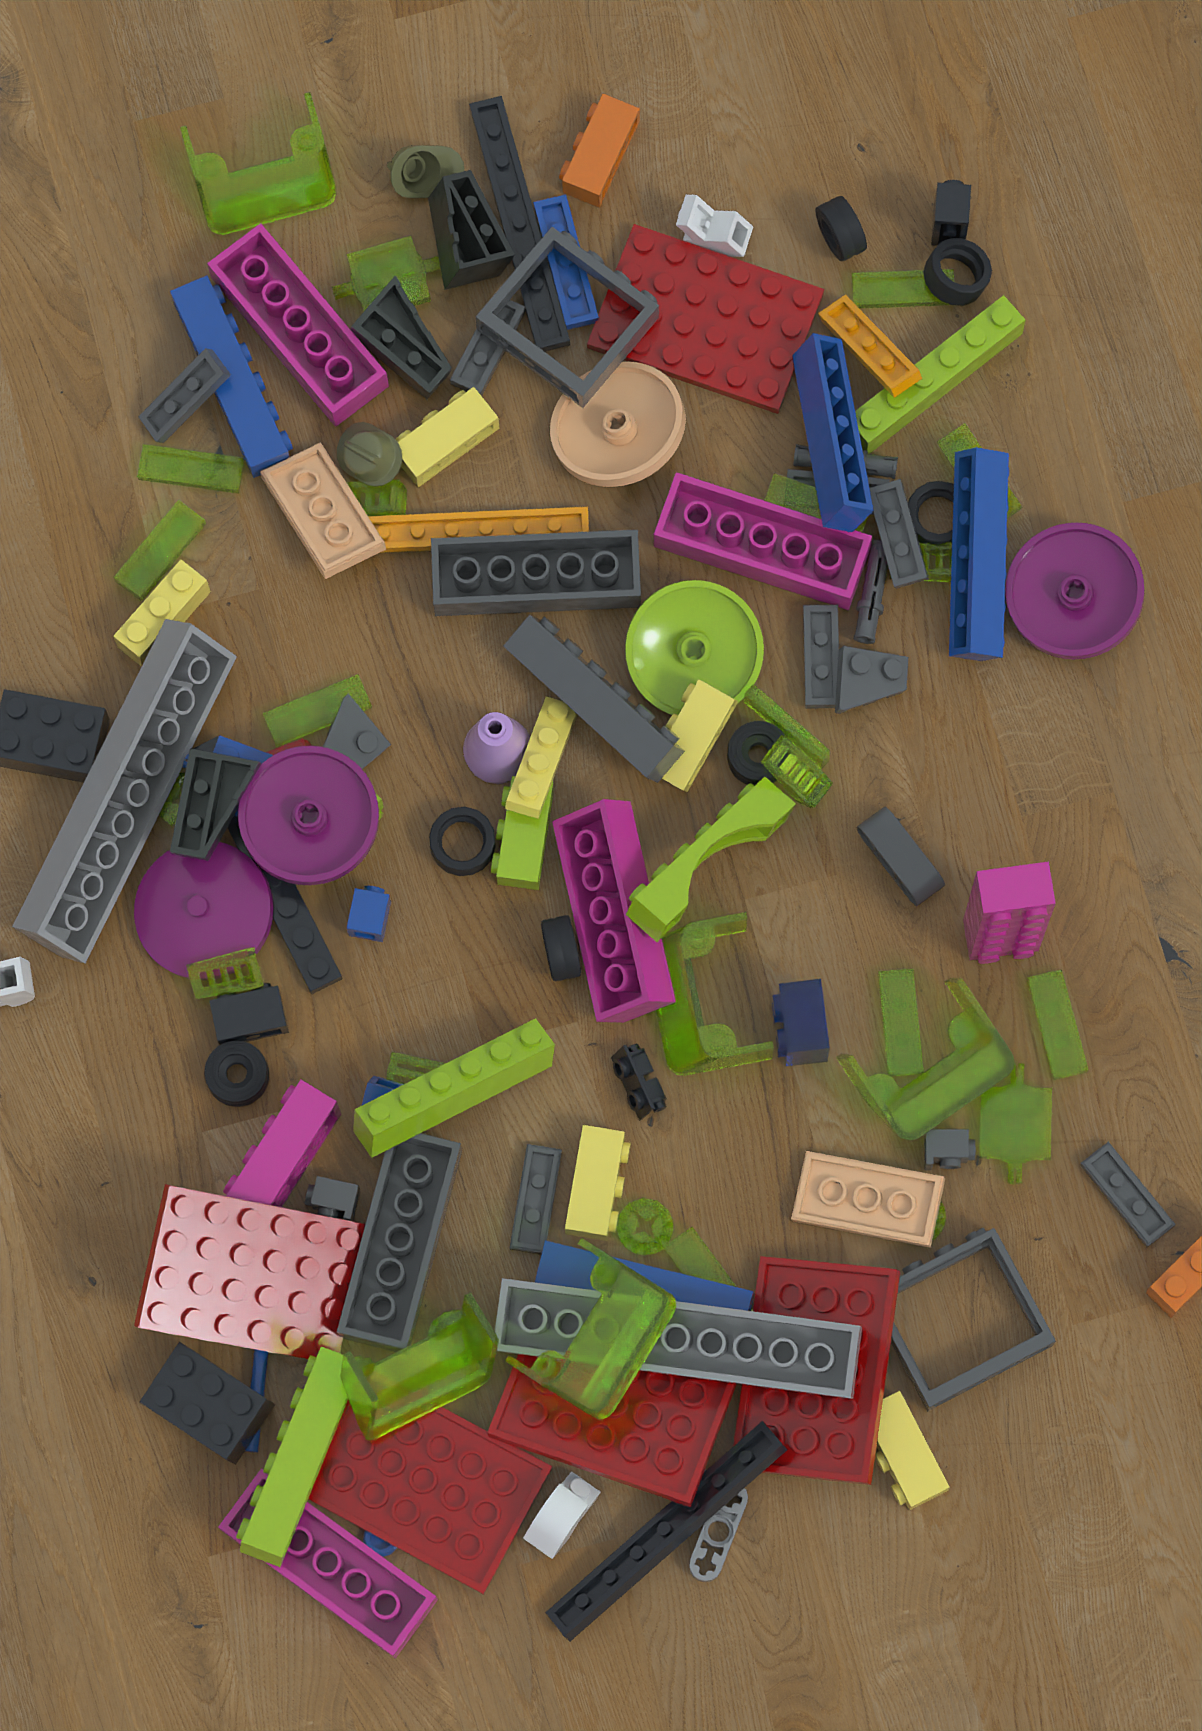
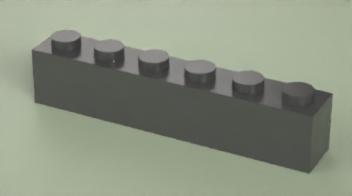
M529 614L503 647L646 778L658 783L685 752L676 744L680 738L663 725L660 729L654 724L652 720L655 718V715L645 706L639 703L636 707L628 700L631 696L630 692L616 681L613 685L604 678L607 672L593 660L587 663L580 656L583 650L569 638L564 642L557 635L560 629L545 616L539 620Z

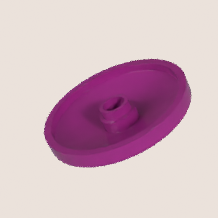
M1077 522L1059 524L1047 528L1027 541L1011 563L1005 588L1010 617L1022 637L1039 651L1057 658L1072 660L1101 655L1121 643L1135 627L1142 612L1145 595L1142 570L1131 548L1120 537L1105 528Z
M299 746L281 751L260 765L239 801L238 822L246 849L263 870L288 883L318 885L343 877L363 861L373 846L377 835L379 806L371 781L361 767L353 760L329 748Z
M222 842L218 843L209 861L174 855L169 850L150 866L138 887L134 903L136 931L143 947L154 961L180 977L193 980H213L228 976L247 965L261 950L269 935L273 920V897L269 883L262 870L250 857L237 848Z

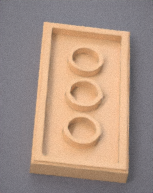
M321 442L260 471L262 480L325 579L386 550L385 542Z
M806 1151L791 1220L793 1222L931 1248L945 1178L933 1174Z

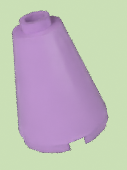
M489 713L480 719L467 733L463 746L465 761L472 773L481 780L494 784L507 783V781L511 780L512 776L517 774L530 736L527 730L516 720L502 713Z

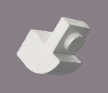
M685 195L676 226L685 233L683 241L730 257H744L753 230V226L738 212L714 211L697 195Z
M22 957L0 961V1007L5 1005L16 1007L32 1001L35 998L30 962Z
M571 1471L562 1484H559L547 1499L523 1539L553 1559L570 1538L578 1522L593 1505L601 1492Z

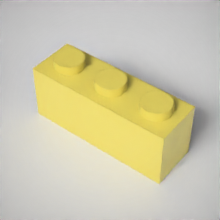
M474 387L467 392L462 390L456 393L449 400L448 406L439 412L438 410L430 412L423 418L422 425L412 432L410 430L404 431L395 439L402 450L401 467L419 488L500 429L498 416Z
M180 560L115 633L113 637L117 647L142 667L165 619L185 622L210 594L211 591L207 580L183 560Z
M698 680L696 685L693 683L689 684L681 699L685 703L679 715L674 713L666 724V727L680 738L676 744L685 752L662 779L686 792L689 791L739 702L701 680Z
M583 1125L565 1224V1234L607 1241L609 1232L616 1233L619 1212L613 1211L615 1197L622 1198L625 1177L619 1176L621 1163H628L631 1145L629 1142H624V1131Z
M898 1391L884 1398L877 1440L879 1452L875 1454V1458L883 1473L890 1472L895 1482L891 1489L899 1505L901 1506L906 1503L910 1511L947 1492L950 1487L901 1392Z

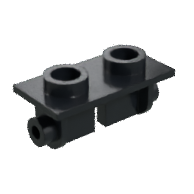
M638 1043L629 1047L627 1045L622 1046L611 1057L613 1070L617 1078L621 1079L627 1092L628 1104L636 1112L640 1121L652 1110L654 1113L664 1110L667 1107L665 1104L667 1098L657 1077L647 1081L644 1078L645 1075L651 1074L654 1071L645 1049H640Z

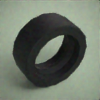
M950 238L940 242L925 263L923 274L927 287L939 300L950 305L965 306L975 302L987 287L992 275V268L984 250L974 242L963 238ZM943 259H956L963 262L972 271L975 283L972 285H961L953 282L941 269L940 261Z
M945 481L927 482L915 490L908 502L919 544L934 550L951 548L953 529L943 534L929 532L919 522L918 512L923 502L929 498L942 497L953 502L954 484Z
M466 806L451 808L443 812L433 823L429 834L431 854L437 865L447 873L457 876L473 875L483 870L492 860L496 848L494 828L489 819L480 811ZM457 822H468L475 825L483 836L481 851L476 857L468 861L452 859L445 853L442 847L444 832L449 826Z

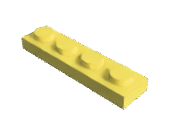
M545 697L506 800L505 809L539 819L577 714L563 701Z

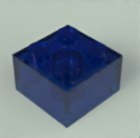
M821 979L780 983L778 994L772 995L773 1002H771L773 1022H780L781 1029H776L778 1057L785 1058V1066L828 1062L830 1045Z

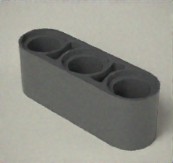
M883 807L856 827L865 844L915 906L920 905L945 886V882L939 872L887 807Z

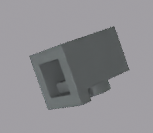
M926 1129L924 1134V1170H932L934 1163H940V1168L958 1169L961 1168V1163L975 1161V1139H969V1129Z
M317 1176L315 1185L309 1184L305 1205L312 1206L314 1210H318L317 1214L335 1218L341 1215L344 1216L345 1220L354 1221L360 1196L359 1185Z

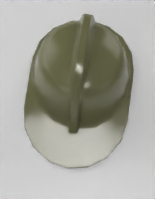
M409 145L396 152L392 161L387 162V168L391 172V184L399 195L406 198H428L443 176L464 172V162L459 153L450 147Z
M359 422L347 428L340 437L337 446V460L339 466L346 473L359 481L374 487L382 486L392 481L398 474L402 464V450L398 441L388 433L372 424Z

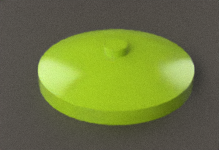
M703 580L675 582L650 595L635 612L629 624L625 640L626 664L635 686L651 704L671 715L674 713L679 715L685 705L681 701L684 692L690 683L696 685L698 680L711 685L740 702L754 686L759 676L764 656L761 628L753 611L746 602L728 588Z

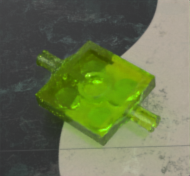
M404 237L346 254L351 270V281L331 286L335 300L355 294V297L362 305L363 311H365L396 275L410 302L416 306L431 301L426 284L427 273L441 269L439 257L435 256L422 260V257L415 249L412 237Z
M1016 1063L1010 1064V1084L1002 1087L981 1086L980 1158L999 1159L1008 1163L1007 1183L1014 1184V1170H1016V1184L1023 1183L1022 1163L1031 1160H1051L1052 1088H1037L1024 1084L1025 1064L1018 1063V1077H1016Z

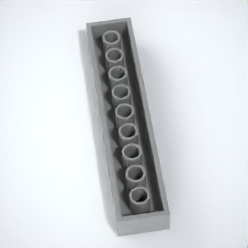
M165 619L12 926L62 958L86 963L183 767V763L186 761L185 757L189 754L190 749H192L236 660V655L191 623Z
M502 1278L492 1350L853 1399L862 1327L859 1325Z

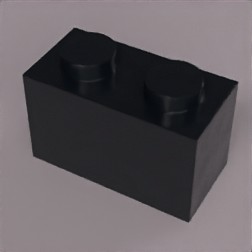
M947 180L944 183L937 182L933 208L932 246H938L940 242L950 238L966 239L969 225L971 185L964 184L959 180Z
M271 983L257 984L251 987L250 992L237 994L235 990L225 991L217 994V999L209 1000L219 1045L229 1041L249 1042L289 1033L278 985L271 986Z

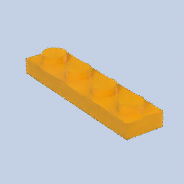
M846 294L818 313L821 322L837 338L842 339L843 345L894 398L922 379L919 369Z

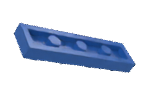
M566 194L533 202L542 238L551 227H554L560 233L566 231L571 234L580 247ZM553 248L547 255V260L567 330L595 324L599 317L587 272Z

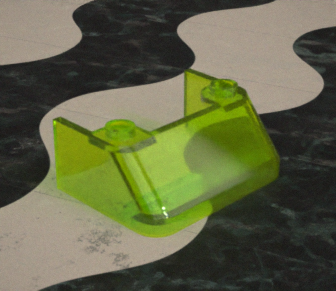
M310 92L304 93L310 125L300 127L292 134L290 144L293 156L228 173L225 161L218 154L204 153L195 156L187 126L180 127L205 220L212 232L220 235L255 227L260 223L266 224L329 206L335 200L337 194L335 180Z
M746 912L692 922L662 937L676 1002L657 1009L656 1015L667 1067L674 1074L685 1076L773 1059V1041L738 1048L735 1034L727 1025L716 1023L704 1026L691 959L706 956L712 951L715 945V937L747 931Z
M949 978L944 981L964 1010L955 1016L948 1025V1037L956 1050L900 1089L895 1080L886 1074L877 1073L867 1077L853 1055L841 1053L836 1057L865 1102L902 1139L915 1140L920 1138L1008 1076L1014 1067V1056L962 978Z
M581 1238L578 1244L599 1257L590 1275L592 1287L602 1293L564 1356L554 1350L545 1351L536 1359L532 1367L525 1365L508 1355L505 1361L596 1419H604L614 1412L671 1320L676 1309V1300L665 1289Z
M471 1292L464 1295L461 1311L451 1310L443 1314L438 1319L439 1324L436 1326L433 1335L376 1363L371 1358L353 1357L350 1351L343 1355L340 1378L357 1424L366 1440L377 1439L478 1389L490 1379L499 1338Z

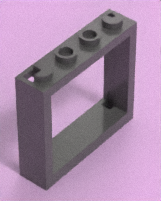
M551 227L476 315V329L580 407L584 408L659 318V305L651 293L646 290L640 292L632 286L630 279L619 270L613 272L606 267L603 259L591 250L586 252L579 247L576 239L566 231L560 233L554 227ZM553 248L640 312L584 380L497 317V314Z
M984 1227L976 1232L973 1231L965 1236L966 1243L954 1248L952 1243L933 1253L935 1259L925 1264L918 1260L903 1268L904 1275L900 1276L898 1294L988 1248L1035 1336L930 1390L895 1323H893L891 1344L927 1412L1045 1351L1056 1342L995 1228L987 1232Z

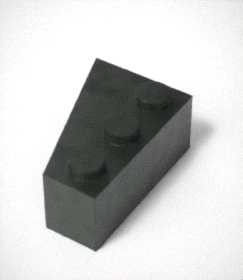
M468 170L443 176L428 197L444 290L500 276L515 256V253L472 171Z
M395 275L355 321L350 330L370 352L425 399H428L449 375L452 367L430 331L427 330L418 315V311L413 303L410 302Z
M190 749L170 853L209 861L238 810L240 799L261 765L259 761Z

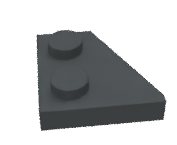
M847 646L840 648L835 713L841 714L849 709L861 705L865 706L879 699L901 694L907 690L909 657Z
M348 693L342 698L341 705L330 726L323 747L346 755L363 769L391 744Z

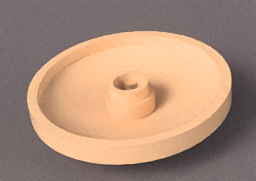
M621 362L584 408L580 407L566 395H561L551 417V442L564 468L577 479L602 487L632 484L658 471L673 456L684 434L686 423L685 408L675 385L661 371L642 363ZM591 371L585 373L579 378L584 380Z

